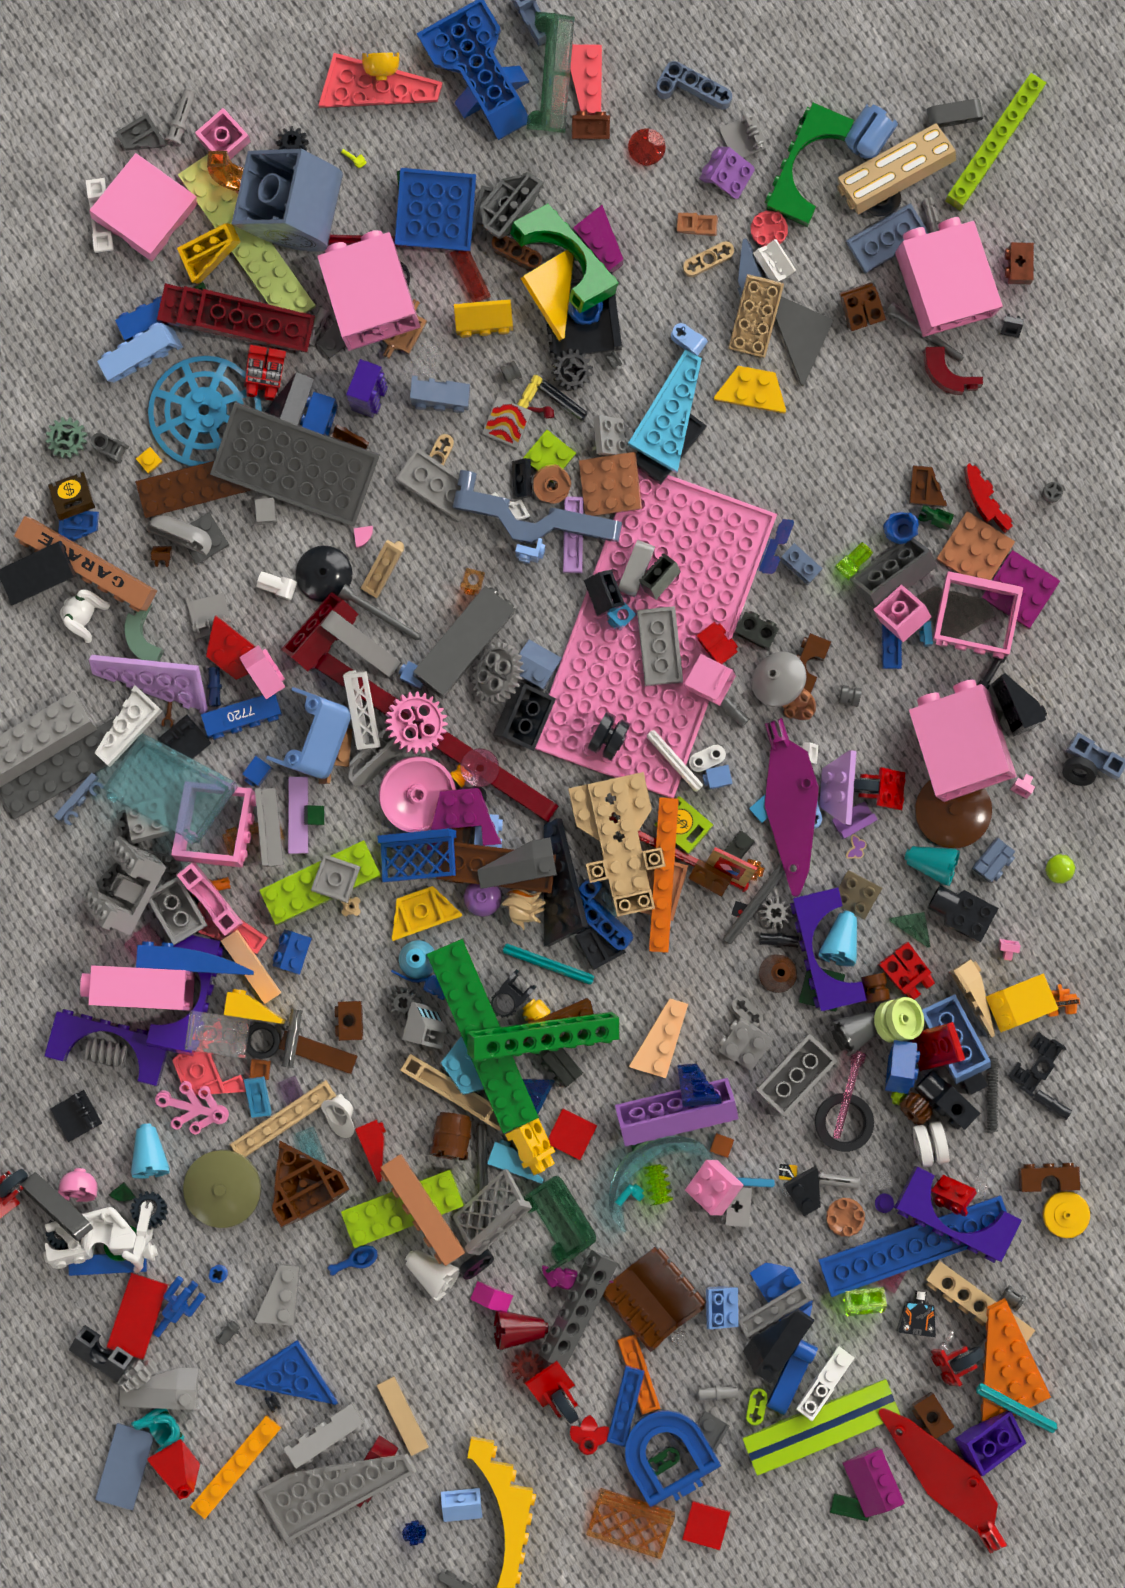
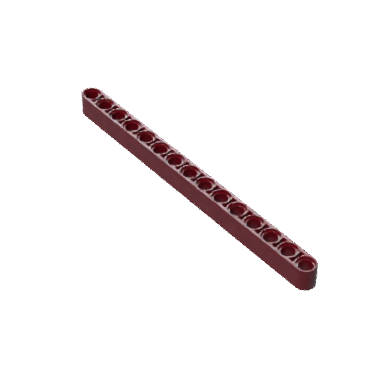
M329 653L322 655L318 660V664L314 667L344 688L343 675L353 670ZM358 677V683H359V688H360V689H361L362 686H363V679H362V677ZM368 680L373 707L385 715L387 712H392L389 706H396L393 701L397 698ZM361 695V699L367 702L366 698ZM404 711L400 713L404 720L409 719L408 713ZM415 720L412 722L413 724H416L417 726L420 724L419 722H416ZM424 726V732L431 735V728ZM450 733L440 734L444 739L442 741L437 740L439 745L435 747L457 763H460L463 767L543 820L550 821L559 807L556 803Z

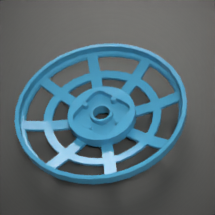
M197 356L182 360L161 376L152 391L148 408L152 434L166 454L184 465L192 467L211 462L190 460L193 448L198 450L216 448L218 451L222 439H220L217 430L224 422L228 423L230 417L227 415V404L237 401V403L244 405L243 398L248 397L246 396V389L239 391L233 382L223 376L228 366L245 379L246 372L226 359L215 356ZM214 361L220 363L216 373L210 371L192 373L189 363ZM182 367L185 377L176 382L170 392L160 390L159 388L165 379L176 369ZM212 377L213 379L209 388H199L195 378ZM188 381L191 392L185 398L175 395L176 391ZM220 381L229 386L233 394L222 397L216 391ZM257 391V396L254 397L255 407L257 410L262 411L261 399ZM156 397L166 400L164 409L166 423L158 427L155 425L153 412ZM171 402L181 405L182 415L171 420L170 407ZM208 406L210 409L209 413L201 415L199 413L200 407ZM184 422L191 429L188 440L179 434L175 429L176 426ZM170 430L178 441L186 445L183 455L180 456L171 450L161 439L160 434ZM199 433H210L213 439L212 443H195Z

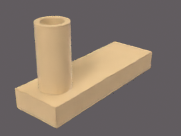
M389 540L385 542L361 587L362 590L375 598L379 597L404 551V544L402 542L392 543Z

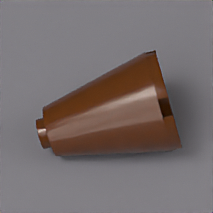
M779 954L772 955L762 962L759 968V979L767 990L773 993H782L789 990L795 984L797 969L790 958ZM779 969H782L783 976L777 974Z

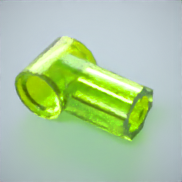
M861 542L835 568L849 580L858 572L859 567L871 557L873 552L866 544Z

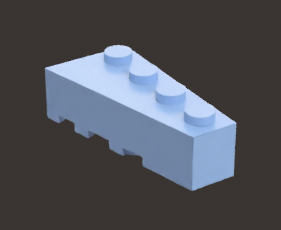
M155 323L149 327L148 331L133 336V340L130 342L119 344L117 346L118 349L115 351L104 353L97 362L107 381L115 383L136 372V367H146L152 364L153 358H163L169 355V350L173 348L179 350L183 346L173 327L162 323Z

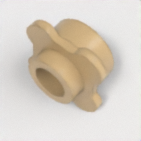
M358 897L349 899L348 903L341 901L343 904L342 914L344 916L349 914L358 916L361 913L359 909L360 899Z

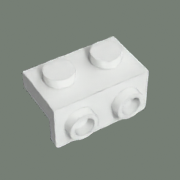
M776 239L753 252L757 264L762 267L766 278L769 280L781 282L796 271Z

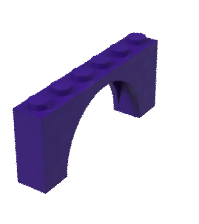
M839 888L793 898L790 908L792 914H796L797 922L794 923L796 932L801 933L802 940L799 941L801 951H805L807 959H804L806 971L810 970L812 977L808 978L811 990L815 989L816 997H813L815 1008L825 1011L866 1001L862 982H842L830 977L819 967L813 954L812 940L818 923L830 911L843 906Z
M194 935L173 945V947L197 950L222 957L224 950L221 947L220 941ZM198 972L201 981V991L198 1002L193 1010L177 1022L166 1025L151 1024L146 1040L147 1046L193 1056L194 1051H198L200 1040H197L198 1035L203 1032L205 1025L202 1019L204 1014L207 1015L209 1003H207L208 996L213 994L214 985L212 981L213 977H217L218 973Z
M63 1009L62 1012L56 1011L44 1057L66 1061L73 1046L83 1037L99 1031L112 1032L124 1038L135 1051L139 1064L138 1081L159 1086L168 1051L147 1046L148 1031L138 1028L136 1032L129 1030L130 1026L118 1024V1027L110 1025L111 1021L100 1019L99 1022L93 1021V1016L81 1014V1017L74 1016V1011Z
M914 1166L894 1208L898 1209L897 1214L907 1219L910 1215L916 1219L915 1223L926 1227V1225L933 1227L932 1232L943 1236L944 1233L949 1235L950 1241L958 1245L961 1242L968 1245L967 1250L978 1254L979 1251L986 1254L984 1258L993 1263L996 1260L1002 1262L1022 1220L1001 1210L996 1219L981 1230L969 1233L954 1231L940 1221L933 1209L931 1186L935 1175L918 1166Z

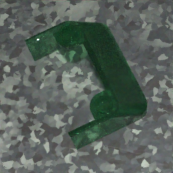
M553 1176L522 1196L525 1201H529L532 1207L528 1213L537 1211L556 1242L551 1247V1255L556 1263L545 1270L547 1274L566 1264L596 1242V1234L559 1176Z

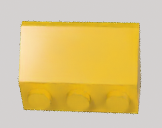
M511 299L454 304L456 333L462 338L471 337L472 334L489 336L492 332L504 335L513 331Z

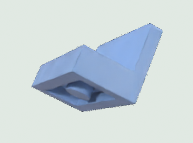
M480 1488L441 1492L444 1522L483 1518Z

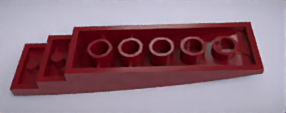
M167 283L164 285L157 317L158 322L305 353L308 351L315 315L207 289L199 290Z

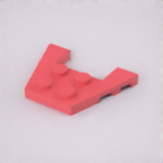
M220 1021L213 1024L212 1027L197 1039L200 1040L198 1051H194L193 1056L179 1054L172 1060L181 1083L189 1081L196 1095H198L199 1089L202 1086L209 1087L211 1094L246 1092L242 1075L222 1082L208 1044L226 1037ZM183 1085L184 1090H189L187 1085ZM206 1090L201 1091L203 1095L208 1094Z

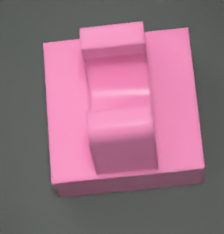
M1026 774L1022 779L1017 778L1010 790L1027 799L1035 788L1030 784L1033 777Z
M999 939L998 947L1003 951L1004 960L1012 961L1013 952L1019 953L1021 945L1018 941Z

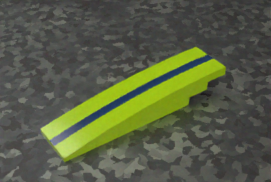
M884 1379L826 1402L813 1421L798 1413L742 1439L758 1476L883 1424L884 1422L878 1413L881 1408H886L899 1415L900 1412L888 1382Z

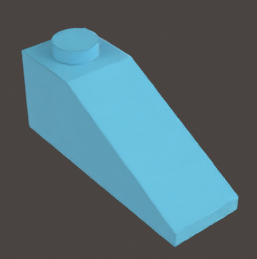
M502 1139L499 1142L495 1141L487 1164L503 1170L507 1169L511 1173L542 1184L543 1178L539 1174L533 1176L529 1167L523 1168L521 1164L523 1161L520 1160L518 1152L513 1147H510V1142Z

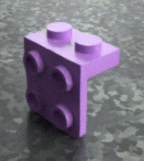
M717 147L712 152L709 163L704 166L699 179L704 183L716 184L732 198L738 199L755 168L730 147Z

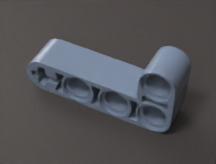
M671 61L667 64L657 82L656 94L661 99L670 98L676 87H679L718 109L725 110L731 105L732 93L728 88L677 61ZM675 69L679 73L677 75H671L669 71ZM692 78L695 80V83L688 84L685 80ZM666 85L670 89L668 91H662L660 87ZM704 87H709L712 91L710 93H705L702 91V89ZM724 96L727 97L723 101L720 100V98H723Z

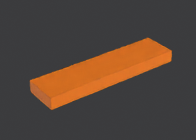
M632 1334L617 1339L625 1365L645 1370L638 1397V1404L642 1415L661 1409L637 1336Z

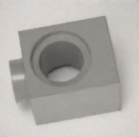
M268 495L255 499L256 521L258 525L276 524L275 499Z

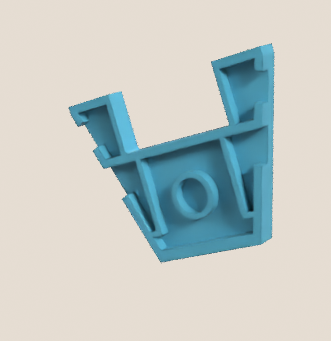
M461 1036L443 1059L441 1065L460 1093L467 1095L484 1090L473 1062L467 1054V1048Z

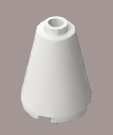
M420 1250L410 1251L405 1258L408 1269L436 1301H439L446 1295L444 1291L448 1287L451 1289L460 1274L457 1267L451 1264L446 1266L443 1263L439 1264L435 1257Z

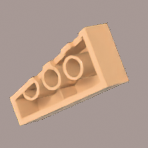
M669 998L630 1063V1068L666 1078L688 1007L687 1003Z

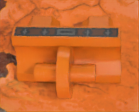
M1057 984L1056 990L1051 991L1057 1006H1064L1066 1014H1076L1080 998H1077L1076 993L1070 994L1069 989H1062V985ZM1058 1010L1047 1015L1049 1017L1058 1016Z

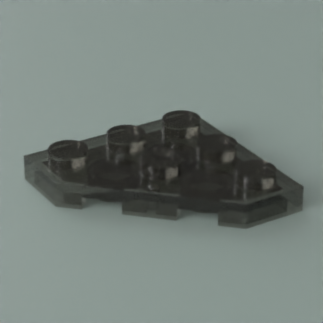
M935 586L917 596L928 609L931 615L930 620L934 627L943 590ZM949 591L940 635L958 639L996 615L986 599Z

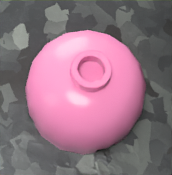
M76 1168L62 1177L58 1193L68 1201L70 1197L78 1198L76 1202L93 1201L97 1198V1182L85 1169Z

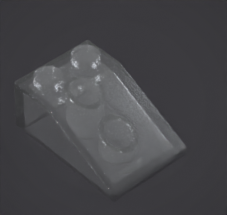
M190 1011L185 1050L229 1058H245L250 1020Z

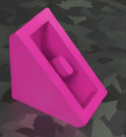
M477 1281L470 1299L486 1308L507 1312L513 1295Z

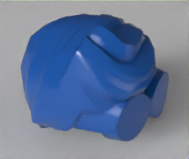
M569 301L568 313L576 323L586 325L599 321L600 313L603 309L602 302L579 313Z
M898 512L890 514L883 528L888 540L896 544H905L918 535L919 524L918 519L912 513Z

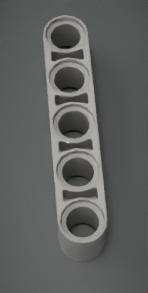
M333 610L321 624L324 629L389 678L401 664L394 656Z

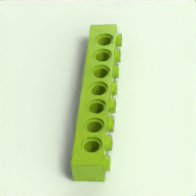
M1033 73L1029 74L947 195L945 202L959 211L963 209L1046 85L1045 81Z

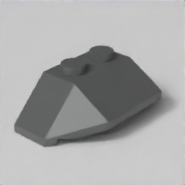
M529 172L502 179L480 206L484 229L499 239L509 235L513 222L525 216L533 206L544 182Z

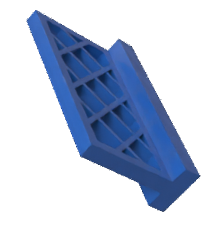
M448 828L379 835L378 843L381 844L382 882L456 876L454 851L456 830ZM443 842H448L449 849L443 854L438 848ZM425 844H429L433 848L427 856L420 851ZM407 846H411L415 850L409 858L403 853ZM393 847L397 851L392 859L387 856V848ZM435 851L442 856L436 865L430 860ZM417 853L424 858L419 866L412 862ZM400 855L407 860L401 868L394 863ZM445 860L449 863L450 872H443L439 868ZM427 862L434 867L429 874H425L421 870ZM409 863L416 869L411 876L404 872ZM394 866L398 872L394 877L388 878V869Z

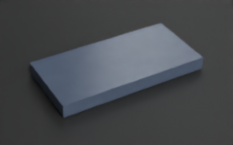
M910 203L846 240V244L866 274L896 256L895 251L904 241L902 236L904 233L920 227H924L926 234H929Z
M117 1423L95 1500L134 1510L148 1461L147 1458L149 1457L154 1440L151 1432L142 1429L136 1430L131 1426Z

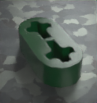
M668 1447L648 1459V1462L651 1465L653 1461L655 1464L662 1461V1464L658 1466V1471L654 1470L657 1476L676 1465L680 1460V1454L676 1448ZM668 1451L676 1453L674 1461L668 1459L664 1462L663 1459L668 1456Z

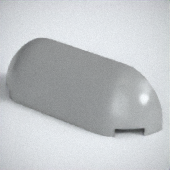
M157 516L146 527L148 532L201 554L207 555L211 549L212 541L207 532L171 516Z
M384 729L379 734L380 747L363 749L352 759L348 777L354 785L361 786L370 782L406 748L403 747L399 750V742L393 745L395 738H388L392 733L391 731ZM406 730L405 735L410 738V732Z

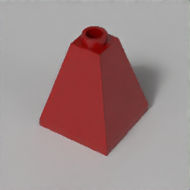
M182 1439L147 1458L150 1465L180 1500L187 1498L194 1492L200 1463Z

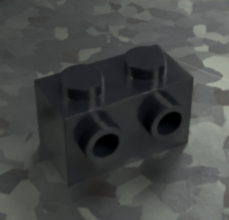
M612 570L598 572L584 580L597 616L608 614L625 605Z

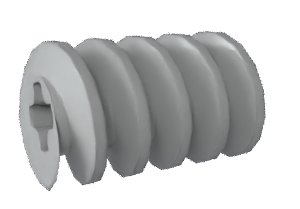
M94 1037L92 1042L89 1040L87 1043L84 1059L88 1060L91 1057V1060L96 1062L99 1058V1063L103 1064L106 1060L107 1065H111L114 1061V1067H118L121 1064L123 1068L127 1056V1045L124 1044L122 1049H120L118 1042L112 1047V1041L105 1045L104 1039L97 1043V1037Z

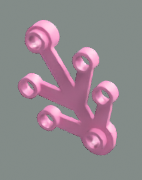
M189 1081L182 1082L179 1090L187 1095L190 1102L172 1098L171 1094L165 1090L159 1091L155 1097V1103L159 1107H167L169 1105L188 1110L187 1113L172 1119L171 1127L176 1130L180 1129L183 1123L200 1114L207 1117L199 1122L194 1121L191 1123L189 1130L195 1135L199 1134L202 1128L213 1122L216 1124L225 1123L229 1117L227 1108L216 1103L211 1095L210 1088L207 1086H202L198 1092L199 1097L205 1099L209 1107L203 1106L194 1093L192 1084ZM187 1085L189 1090H184L182 1086ZM206 1090L208 1094L203 1095L201 1091ZM164 1098L166 1102L162 1103L159 1099ZM216 1113H221L222 1117L218 1118ZM174 1121H179L180 1125H175ZM192 1126H198L199 1130H194Z

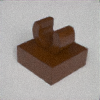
M153 546L151 560H155V566L158 567L159 561L164 560L166 567H168L172 557V546Z

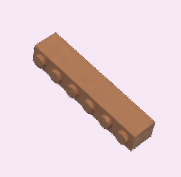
M400 1154L381 1167L383 1171L380 1174L386 1182H391L393 1194L396 1198L400 1197L404 1202L402 1205L407 1215L411 1213L415 1219L412 1223L418 1231L422 1230L425 1237L423 1239L429 1248L433 1247L436 1251L434 1256L438 1263H443L446 1266L463 1255L465 1250L403 1155Z

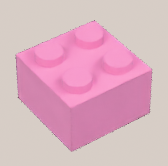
M224 108L195 132L197 139L222 167L251 142L248 134Z
M902 584L873 609L879 621L902 642L907 640L931 618L925 604Z
M258 645L239 657L265 699L285 688L282 682L285 678L266 648L262 650Z
M706 1160L685 1191L710 1215H723L744 1185L718 1160Z

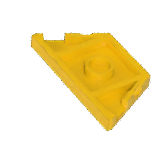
M737 366L714 396V401L786 413V407L775 372Z
M434 886L397 898L392 941L460 918L462 913Z

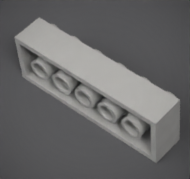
M74 691L0 735V787L97 730L82 700Z

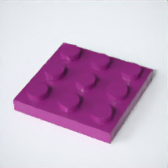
M1013 550L992 580L1023 587L1017 622L1028 629L1031 628L1060 583L1059 579ZM985 591L981 599L1010 616L1013 596Z

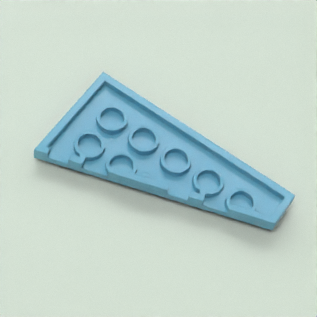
M686 349L628 442L630 447L675 473L678 472L702 360V358Z

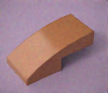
M678 213L677 232L717 236L718 217L717 215Z

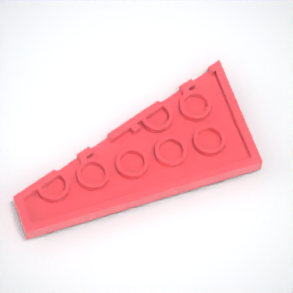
M334 53L318 106L319 108L438 102L443 83L397 70L394 75L387 76V80H376V77L370 76L365 72L362 60Z

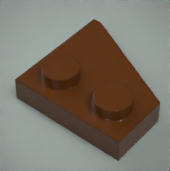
M913 465L909 504L935 507L947 506L932 467Z

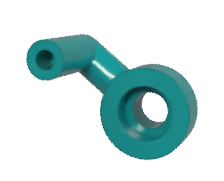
M636 1183L634 1186L629 1184L616 1199L615 1203L621 1207L630 1195L641 1202L645 1197L642 1194L644 1190Z

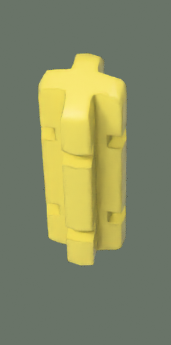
M533 375L531 383L528 384L522 399L519 400L517 405L527 409L529 402H531L538 390L537 387L542 383L540 376Z

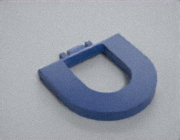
M662 1410L644 1416L634 1425L626 1442L625 1459L627 1467L650 1508L672 1495L676 1501L679 1500L678 1492L683 1497L696 1490L694 1482H696L698 1487L703 1486V1482L700 1479L722 1466L699 1426L688 1416L676 1411ZM669 1432L681 1438L698 1469L663 1488L648 1462L646 1447L655 1435Z

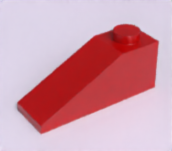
M377 1119L355 1130L377 1182H381L383 1177L380 1172L383 1171L381 1167L384 1163L385 1147L384 1133L387 1131L383 1122L379 1123Z

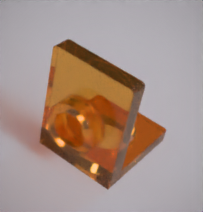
M466 568L463 583L460 585L461 590L464 591L463 593L471 596L478 594L482 587L485 572ZM471 574H476L479 577V582L475 585H471L468 582V577Z

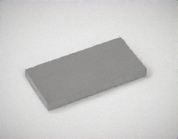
M416 447L395 480L457 522L460 521L466 512L452 508L456 490H461V487L457 486L459 476ZM474 487L473 491L479 492L480 490Z
M675 606L637 610L645 686L683 683Z

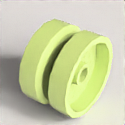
M902 997L881 1003L876 1009L874 1023L877 1033L888 1043H893L894 1040L907 1041L918 1037L923 1031L924 1014L915 1000L909 997Z

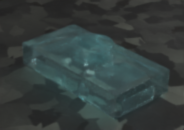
M315 1127L296 1133L303 1153L324 1164L328 1163Z

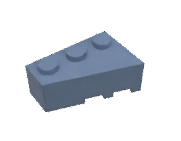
M412 375L410 400L415 409L426 410V407H433L436 411L453 409V412L457 413L469 410L470 384L453 381L435 382L433 378H429L428 381L417 380L418 376Z

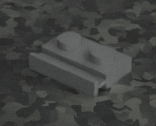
M707 1411L703 1413L697 1424L715 1452L730 1425Z

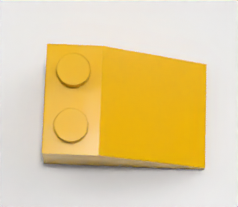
M1044 973L986 996L1000 1033L1058 1010Z
M233 989L232 992H227L224 1015L285 1024V1019L251 995H246V991Z

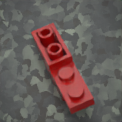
M969 463L965 467V479L974 506L986 523L993 519L1001 530L1006 533L1013 527L1012 519L1006 513L1003 514L1000 511V505L995 499L991 500L989 498L994 493L993 485L987 479L984 480L981 477V471L977 466H972Z

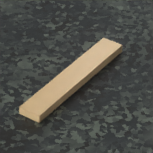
M325 1080L229 1145L233 1151L247 1157L320 1108L325 1100H332L337 1095L328 1081Z

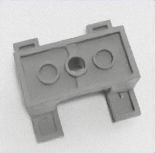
M117 836L116 840H113L110 845L109 853L113 856L116 863L121 864V870L127 872L133 878L118 873L110 890L114 892L115 896L124 899V901L121 902L102 894L97 888L91 886L89 891L84 893L82 903L102 928L109 930L112 927L131 935L166 866L155 855L130 845L125 838Z

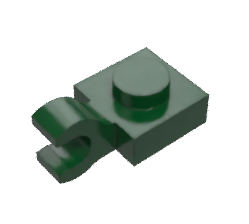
M923 505L921 512L926 513V515L920 513L918 520L922 522L931 520L930 524L949 530L954 514L939 508L933 510Z

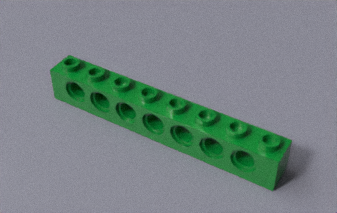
M613 1012L470 1031L467 1032V1054L475 1061L482 1062L487 1058L502 1059L507 1055L521 1056L523 1053L528 1052L538 1054L542 1050L557 1051L563 1047L572 1049L576 1048L577 1045L593 1046L598 1042L612 1043L613 1040H619V1017ZM492 1042L491 1046L487 1048V1045Z

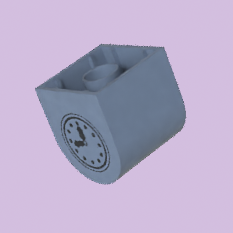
M303 149L248 151L232 225L282 247L310 252L324 251L327 249L343 172L336 166Z

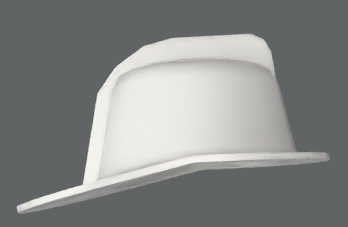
M338 1094L332 1100H325L321 1108L331 1129L340 1137H351L355 1129L351 1119L353 1114L352 1104L342 1094Z

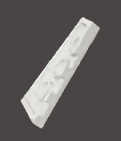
M135 685L131 690L128 700H125L120 714L115 717L110 731L105 734L95 751V754L109 767L162 712Z

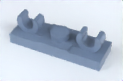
M91 773L54 817L61 822L64 820L66 824L71 826L72 823L68 818L70 815H74L76 818L79 817L78 813L72 810L76 806L80 807L87 798L85 796L88 794L87 792L90 791L93 796L97 797L98 794L94 792V787L99 786L104 789V785L97 782L99 778Z

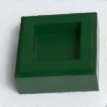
M305 805L304 825H324V806Z

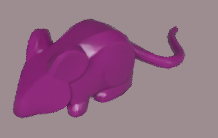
M542 1266L543 1275L550 1287L555 1288L558 1286L565 1290H570L573 1287L578 1275L576 1270L568 1268L563 1270L559 1266H555L554 1269Z

